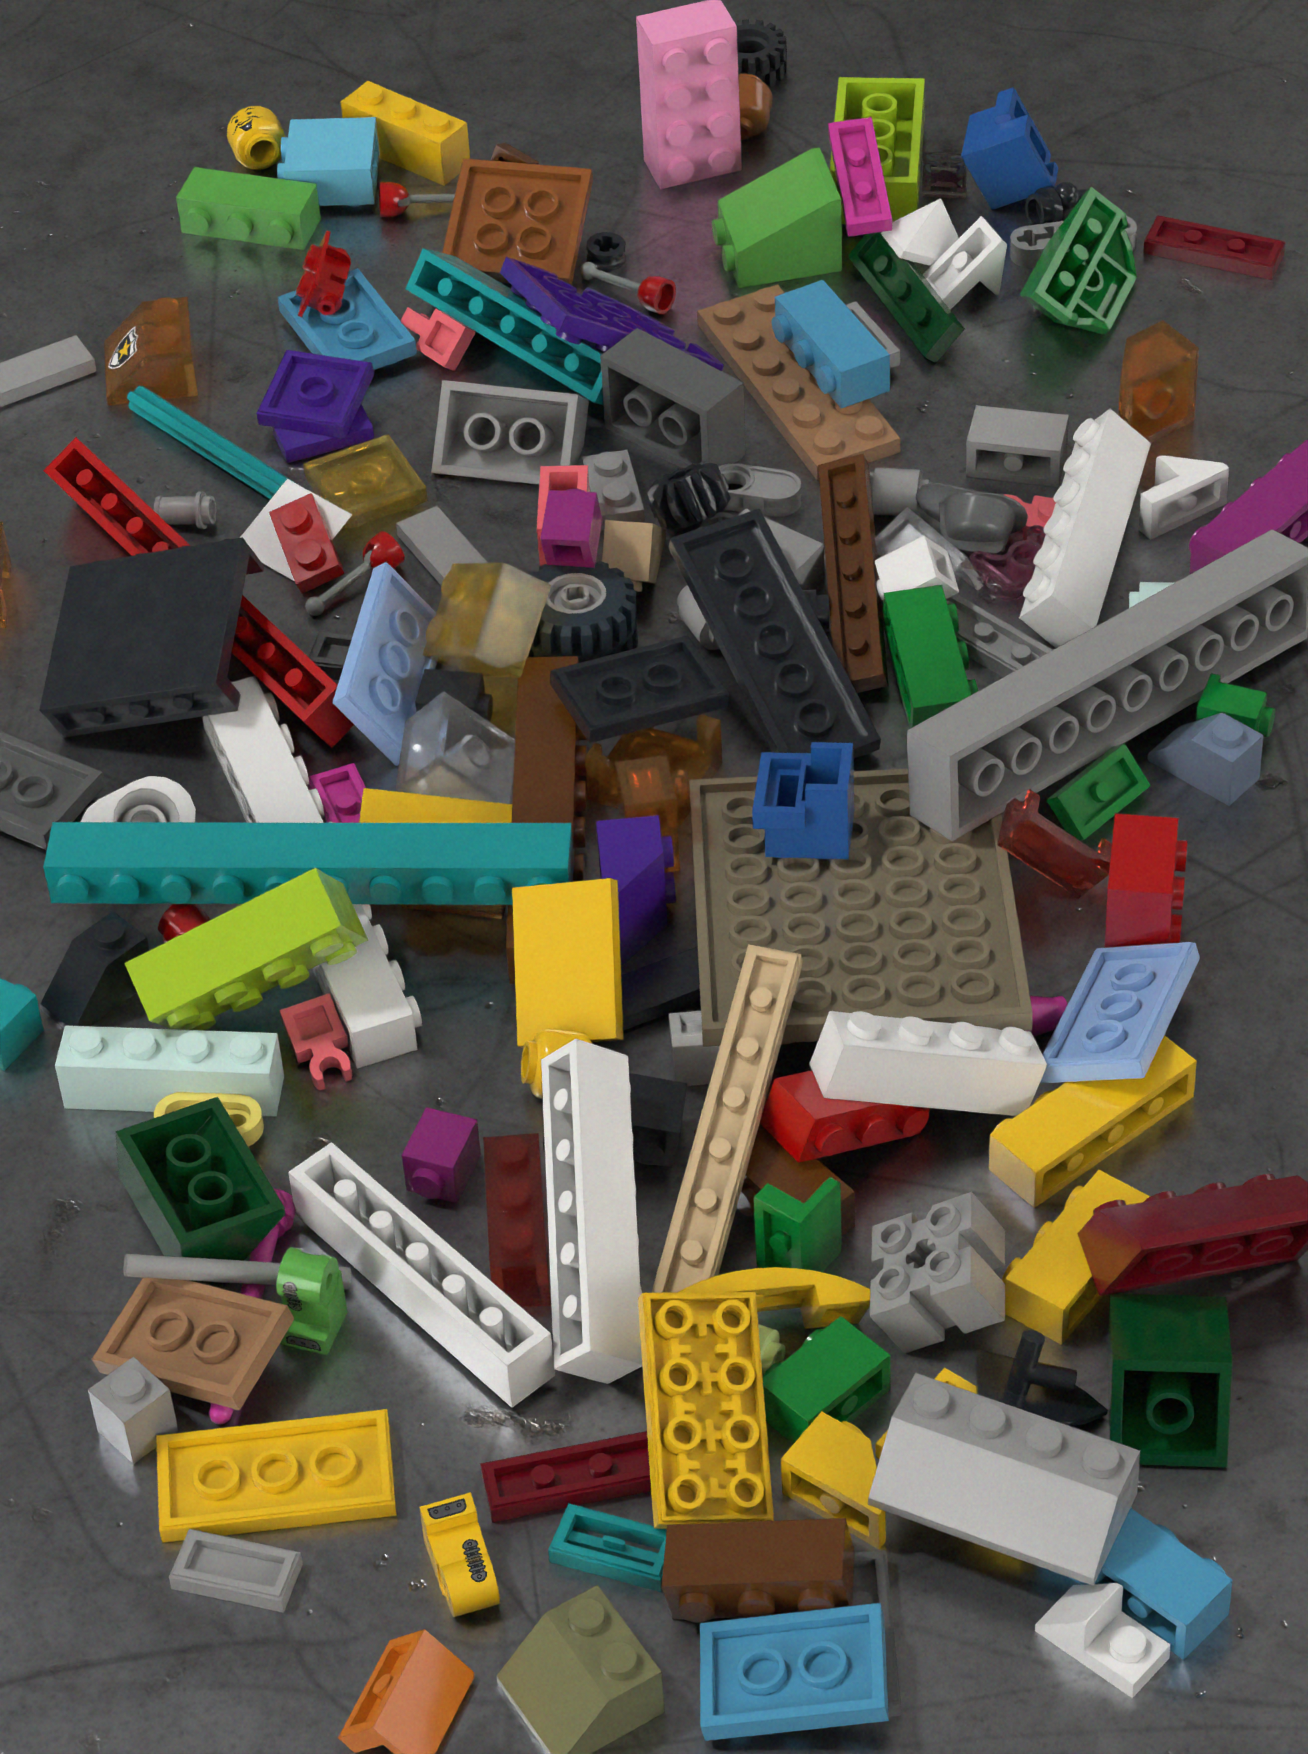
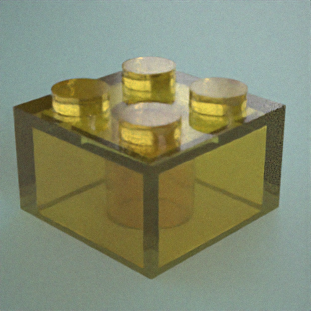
M453 563L451 570L442 582V597L436 615L427 627V642L422 655L461 672L483 673V677L521 678L551 584L506 563Z

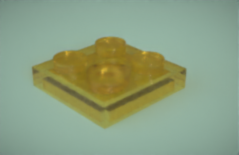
M389 434L303 463L305 478L319 497L352 514L341 528V531L361 526L428 501L426 486Z

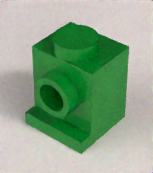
M1211 673L1197 706L1196 721L1224 713L1261 733L1263 737L1268 738L1274 723L1275 708L1266 706L1267 692L1220 682L1221 675Z

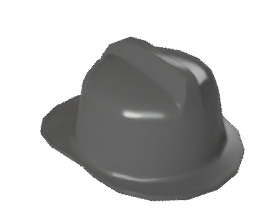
M937 482L924 484L917 489L915 497L919 507L928 516L940 522L941 536L945 542L956 551L974 556H996L1002 554L1010 534L1020 531L1026 526L1028 519L1025 508L1012 498L1002 494L974 491L951 484Z

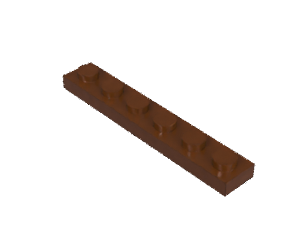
M863 453L818 465L832 647L856 693L889 686L881 597L876 588V581L879 580V575L875 565L877 550L869 464Z

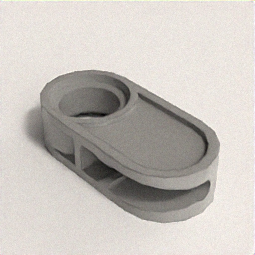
M725 464L719 466L721 474H724L728 484L744 486L741 489L728 490L731 500L728 502L725 510L742 512L745 509L753 511L760 508L763 515L784 517L793 514L800 508L801 481L794 473L781 469L744 464Z

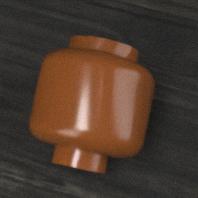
M752 74L738 75L741 140L762 134L767 129L773 101L772 92L759 77Z

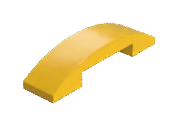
M773 1267L734 1271L702 1280L679 1291L756 1292L757 1312L800 1308L805 1329L827 1327L840 1316L851 1324H859L870 1307L869 1288L836 1275L798 1268Z

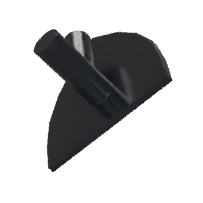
M1023 1331L1015 1358L980 1349L976 1351V1394L1068 1426L1087 1424L1108 1413L1107 1408L1085 1390L1075 1385L1077 1370L1038 1362L1045 1342L1044 1335L1038 1331Z

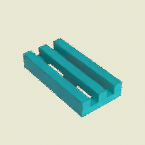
M568 1503L548 1549L549 1562L662 1592L667 1529H654L652 1525ZM573 1527H576L591 1532L603 1534L604 1536L603 1538H600L585 1533L573 1531L572 1529ZM625 1541L659 1549L660 1551L656 1553L625 1544Z

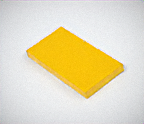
M387 1409L156 1435L159 1532L162 1543L185 1540L189 1529L226 1536L397 1516Z

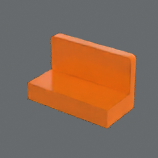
M425 1629L389 1640L338 1739L354 1753L384 1745L393 1754H435L474 1679L473 1670Z

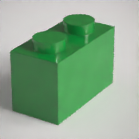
M842 1316L838 1317L825 1329H817L812 1332L804 1341L802 1347L784 1362H776L763 1374L766 1422L792 1444L796 1442L821 1412L840 1422L846 1421L851 1423L891 1390L890 1354Z

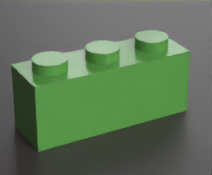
M194 167L176 197L181 233L304 250L321 220L317 184Z

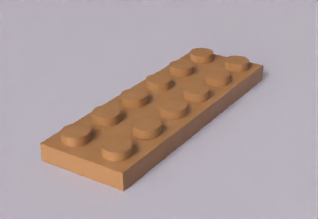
M779 285L762 288L756 292L719 302L716 305L697 311V323L700 329L739 380L744 382L746 389L817 481L819 480L818 465L863 453L867 462L871 463L901 452L900 437L870 399L841 409L828 393L824 394L820 390L816 379L807 368L799 366L794 353L788 346L776 339L771 321L775 317V296L784 294Z

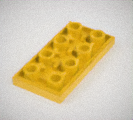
M756 1292L642 1293L638 1297L654 1529H667V1525L774 1521Z

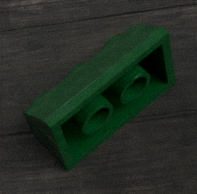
M218 1096L115 1131L119 1177L164 1256L244 1261L285 1216L284 1205Z

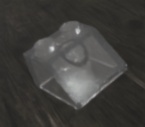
M443 691L405 721L395 791L512 804L515 739Z

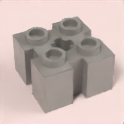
M972 1192L932 1205V1209L928 1212L926 1219L919 1221L911 1212L872 1226L871 1262L880 1272L876 1278L871 1279L870 1317L903 1353L944 1341V1329L955 1325L965 1334L1005 1321V1283L993 1271L1005 1266V1229Z

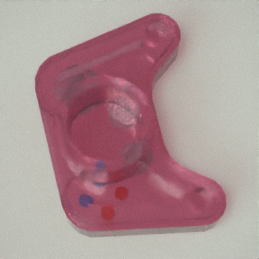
M1040 525L1031 526L1027 531L1026 540L1013 543L1009 547L1007 554L993 555L983 551H975L970 555L969 572L1002 599L1017 600L1023 595L1025 587L1032 579L1036 567L1033 561L1038 551L1042 548L1046 535L1043 531L1044 528Z

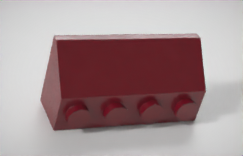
M1263 1174L1251 1178L1239 1186L1226 1188L1225 1183L1216 1182L1199 1188L1193 1194L1176 1196L1174 1191H1165L1147 1198L1142 1203L1126 1205L1124 1200H1113L1096 1207L1093 1210V1216L1077 1235L1099 1296L1299 1260L1308 1251V1182L1298 1175L1275 1179L1273 1174Z

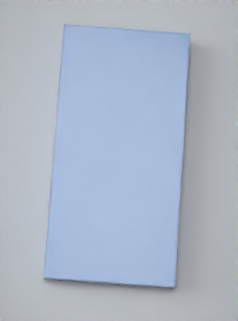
M385 562L373 568L332 703L395 766H398L410 759L418 731L415 707L416 697L424 669L435 670L447 624Z
M1182 942L1096 948L1042 1054L1047 1067L1040 1083L1144 1078L1199 962L1200 956L1196 943Z

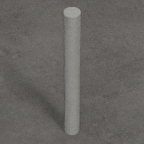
M125 1254L123 1272L124 1277L276 1285L281 1263ZM339 1266L344 1289L348 1290L351 1283L350 1267Z

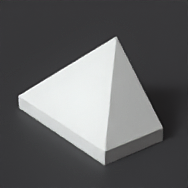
M941 198L892 222V231L881 232L899 258L928 266L934 264L959 239Z

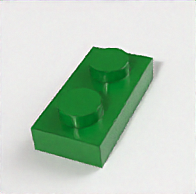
M1123 743L1109 749L1049 797L1047 802L1074 843L1085 840L1112 818L1115 813L1117 814L1151 785L1129 749Z

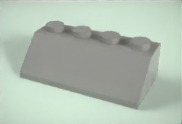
M915 1373L891 1418L869 1493L868 1505L1094 1586L1137 1495L1140 1450Z

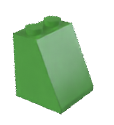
M820 147L804 152L718 200V219H712L713 238L716 246L723 245L721 252L724 269L726 272H733L738 288L842 271L841 198Z

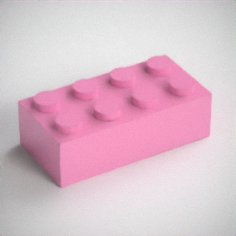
M706 0L636 16L644 161L660 190L741 171L737 25L722 1Z

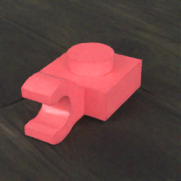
M407 307L400 320L406 328L420 335L416 344L418 351L452 371L456 370L476 333L473 329L436 308L430 318Z

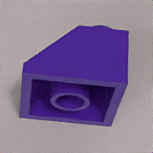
M659 815L596 821L600 879L612 878L618 880L621 966L668 925L666 904L676 903L674 873H664V868L674 867L671 836H661Z

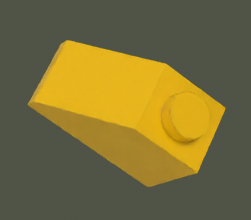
M821 1412L781 1458L782 1494L825 1519L846 1518L849 1532L877 1549H880L886 1542V1511L868 1505V1497L877 1469L871 1440L852 1423L840 1422Z

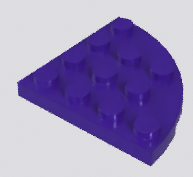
M506 256L500 274L512 285L511 291L526 298L525 305L542 314L540 319L546 324L557 329L555 334L563 340L580 345L582 340L585 339L596 343L595 347L605 353L638 328L720 371L723 370L724 364L694 343H690L688 348H685L686 343L673 336L675 332L673 329L588 287L582 294H579L574 286L557 279L558 275Z

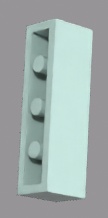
M65 1026L55 1063L62 1100L66 1109L154 1112L159 1101L172 1093L195 1092L246 1095L258 1102L262 1116H277L284 1080L277 1033Z

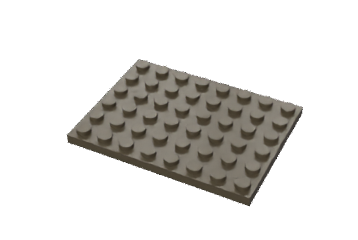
M908 769L854 771V819L849 859L765 857V830L753 829L752 820L758 776L689 780L703 1047L720 1046L748 944L802 955L803 965L781 1042L783 1045L794 1042L818 1041L829 1011L845 1013L862 1011L874 1016L894 1018L911 1016L924 1021L953 1024L956 1022H967L974 1026L990 1027L1003 1030L1006 1027H1016L1024 1031L1032 1030V1006L1001 814L951 841L910 815Z

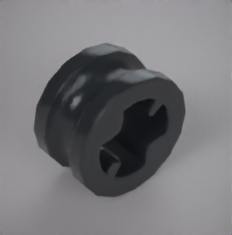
M612 232L594 234L587 240L586 250L588 254L586 262L593 263L598 270L604 272H611L621 268L626 260V255L624 254L626 249L625 240L620 235Z

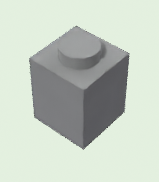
M134 1356L88 1389L97 1431L132 1464H135L157 1447L156 1435L178 1432L170 1389Z

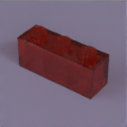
M539 1133L483 1137L491 1282L521 1308L550 1306L549 1266Z

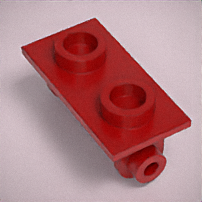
M326 231L319 246L311 244L302 266V269H305L295 294L302 298L298 312L300 317L303 316L307 306L318 310L323 315H332L341 307L345 289L344 284L351 266V258L346 250L328 245L330 231Z

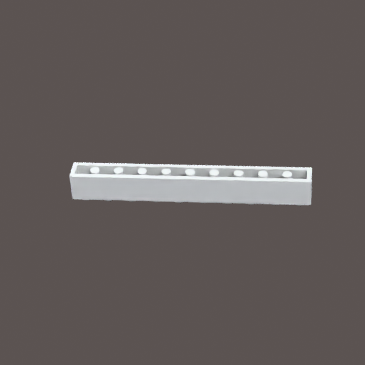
M255 676L231 682L241 694L238 711L202 717L206 733L246 822L324 823L322 818L325 817L320 795L316 788L308 790L306 786L309 785V777L301 756L293 758L291 754L294 752V746L289 729L286 724L278 726L276 722L279 721V713L272 693L263 694ZM353 904L368 941L356 946L357 953L348 960L335 965H328L326 961L312 968L323 994L330 993L347 1035L349 1045L347 1048L357 1069L418 1050L415 1028L422 1026L421 1014L414 996L405 998L402 990H405V982L397 960L388 962L386 957L389 953L388 945L380 924L372 926L369 921L372 919L370 904Z

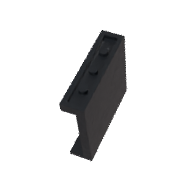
M241 537L70 566L39 711L62 737L238 711L241 694L227 678L245 577L248 574L263 572V563L244 538Z

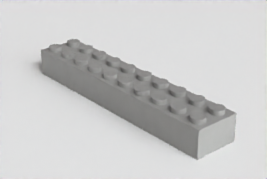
M1270 530L907 730L910 815L947 839L954 841L1097 759L1113 746L1125 743L1200 700L1211 673L1221 675L1220 682L1228 684L1308 638V548L1274 530Z

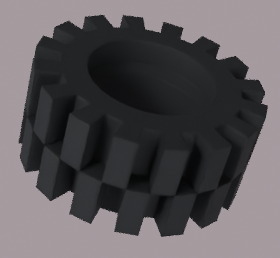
M749 19L742 20V25H737L738 75H755L771 87L776 84V79L781 81L784 78V73L787 72L786 36H784V32L781 29L776 30V25L772 23L764 26L763 20H756L755 24H749Z

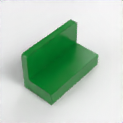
M829 1177L805 1203L769 1183L754 1196L757 1268H798L823 1272L840 1254L842 1236L841 1183Z

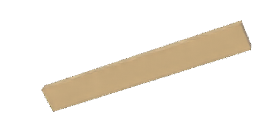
M748 944L652 1293L679 1292L697 1282L719 1274L802 969L803 959L801 954Z

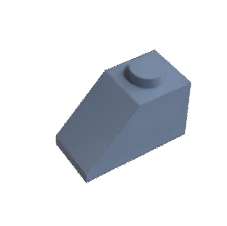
M1219 713L1176 728L1148 753V761L1230 806L1260 779L1263 735L1228 715Z

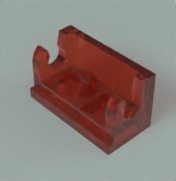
M1029 789L1025 796L1024 805L1016 798L1006 804L997 845L1079 899L1109 875L1112 843L1105 838H1101L1098 852L1094 851L1037 813L1040 796Z

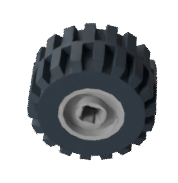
M602 561L596 562L595 568L544 564L539 567L538 572L531 571L524 577L525 582L518 584L516 596H514L517 649L519 655H522L523 658L578 656V662L581 663L637 648L636 591L631 579L624 578V572L620 569L609 568V564Z

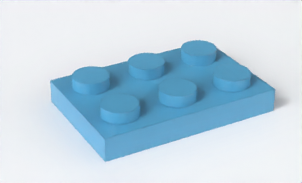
M358 268L348 272L347 280L344 284L345 289L341 307L332 315H323L318 310L307 306L303 316H298L302 298L295 295L296 290L277 297L280 313L312 354L371 362L374 370L417 354L414 337Z
M881 1603L700 1623V1726L705 1741L889 1721L885 1619Z

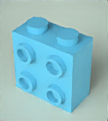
M376 117L290 120L288 137L281 138L282 163H278V179L317 184L319 206L348 205L356 207L375 204L380 155Z

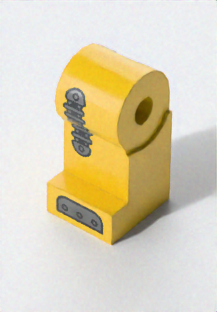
M471 1492L419 1507L424 1542L442 1595L446 1597L452 1616L457 1617L500 1604L495 1573L478 1523L477 1511Z

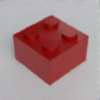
M1115 813L1107 892L1105 948L1180 943L1182 915L1172 914V909L1182 910L1185 877L1175 876V871L1185 872L1188 840H1177L1179 818Z

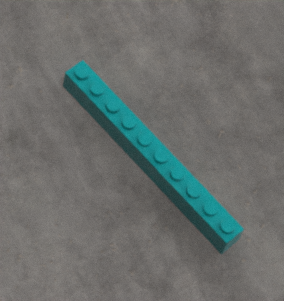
M52 822L43 868L51 903L244 904L317 868L344 884L352 904L513 905L512 888L573 882L574 849L571 823Z

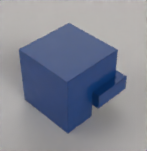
M1014 87L998 92L995 107L969 116L961 158L991 210L1026 199L1029 195L1035 194L1037 189L1049 186L1055 189L1058 166L1055 161L1050 163L1051 153Z
M812 742L811 753L761 752L752 820L753 829L765 830V857L849 859L854 819L853 743Z

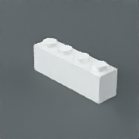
M829 1011L811 1058L810 1066L824 1098L1017 1116L1030 1107L1047 1063L1031 1031H1024L1016 1027H1006L1003 1030L990 1027L974 1026L967 1022H956L953 1024L924 1021L911 1016L894 1018L874 1016L862 1011L853 1013Z

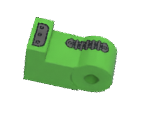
M290 1247L284 1254L279 1267L276 1290L278 1295L281 1296L282 1304L287 1305L291 1311L294 1321L280 1344L328 1355L348 1312L342 1273L339 1270L337 1258L324 1254L304 1253L301 1249Z

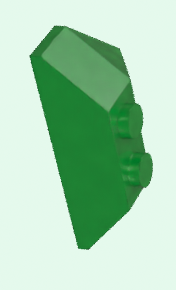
M1090 187L1048 241L1020 296L1055 323L1105 335L1110 331L1137 278L1132 245L1125 230L1128 227L1126 213L1093 187Z

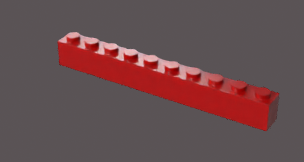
M77 437L43 470L131 556L191 546ZM242 595L232 653L332 748L354 726L332 703L338 685Z

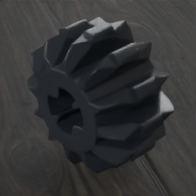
M705 461L696 465L692 463L687 467L678 468L676 471L664 475L662 479L654 481L647 492L651 502L649 506L654 518L658 519L660 527L668 530H677L681 527L686 529L693 524H700L703 520L712 518L716 513L723 511L731 500L727 490L729 486L724 474H721L717 464Z

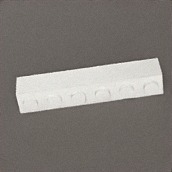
M1111 409L1095 420L1092 418L1085 420L1074 433V448L1063 467L1066 473L1062 485L1053 498L1056 504L1052 516L1044 526L1045 539L1042 548L1038 551L1033 561L1036 567L1032 579L1023 592V596L1026 598L1019 618L1055 648L1097 625L1151 445L1146 438Z
M574 1039L541 1059L554 1370L609 1384L642 1367L638 1297L642 1294L640 1286L638 1254L639 1237L637 1234L636 1184L634 1179L630 1104L631 1085L629 1082L627 1055Z
M332 1142L288 1172L293 1203L296 1209L295 1215L511 1408L555 1376L551 1333Z

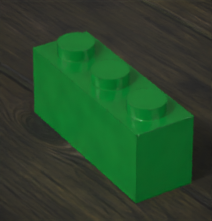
M935 585L884 593L883 627L909 729L978 692V687L975 679L967 680L965 672L969 670L967 646L965 641L957 642L955 633L959 631L958 613L955 603L947 604L943 586Z

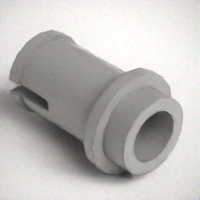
M198 491L196 496L164 497L163 495H158L154 503V511L167 524H196L199 529H205L207 524H214L216 521L217 507L214 496H207L204 491Z

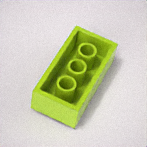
M839 77L834 122L872 117L892 222L918 210L925 122V78ZM831 151L830 173L839 193V187ZM841 203V222L846 225Z
M314 868L126 962L125 966L149 1021L169 1029L207 1030L216 1023L215 1016L231 1008L234 1012L249 1009L263 1000L262 993L278 985L282 989L295 986L310 977L308 970L326 961L328 965H335L348 960L357 953L355 947L368 941V938L344 884Z

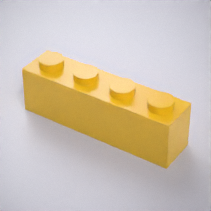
M1164 1035L1144 1078L1065 1082L1053 1091L1044 1092L1036 1099L1032 1106L1013 1119L1003 1120L990 1134L989 1170L1033 1208L1037 1207L1193 1098L1197 1060Z

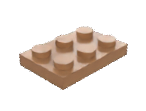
M142 1278L94 1354L92 1361L100 1373L109 1375L134 1356L167 1386L170 1392L240 1410L294 1321V1317L288 1306L190 1280Z

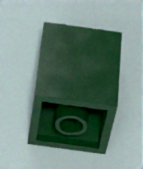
M1110 1293L1108 1339L1109 1440L1140 1450L1139 1464L1227 1467L1232 1353L1226 1297Z

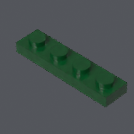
M881 232L865 234L848 254L849 259L923 356L936 363L965 328L912 261L899 258Z

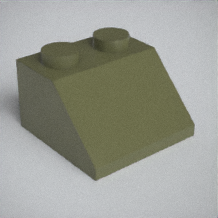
M598 1585L546 1612L496 1676L497 1683L547 1754H591L665 1713L661 1670Z

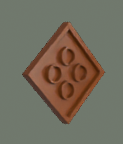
M463 158L442 253L458 257L500 283H509L500 274L507 256L558 275L557 279L572 285L593 184L592 169Z

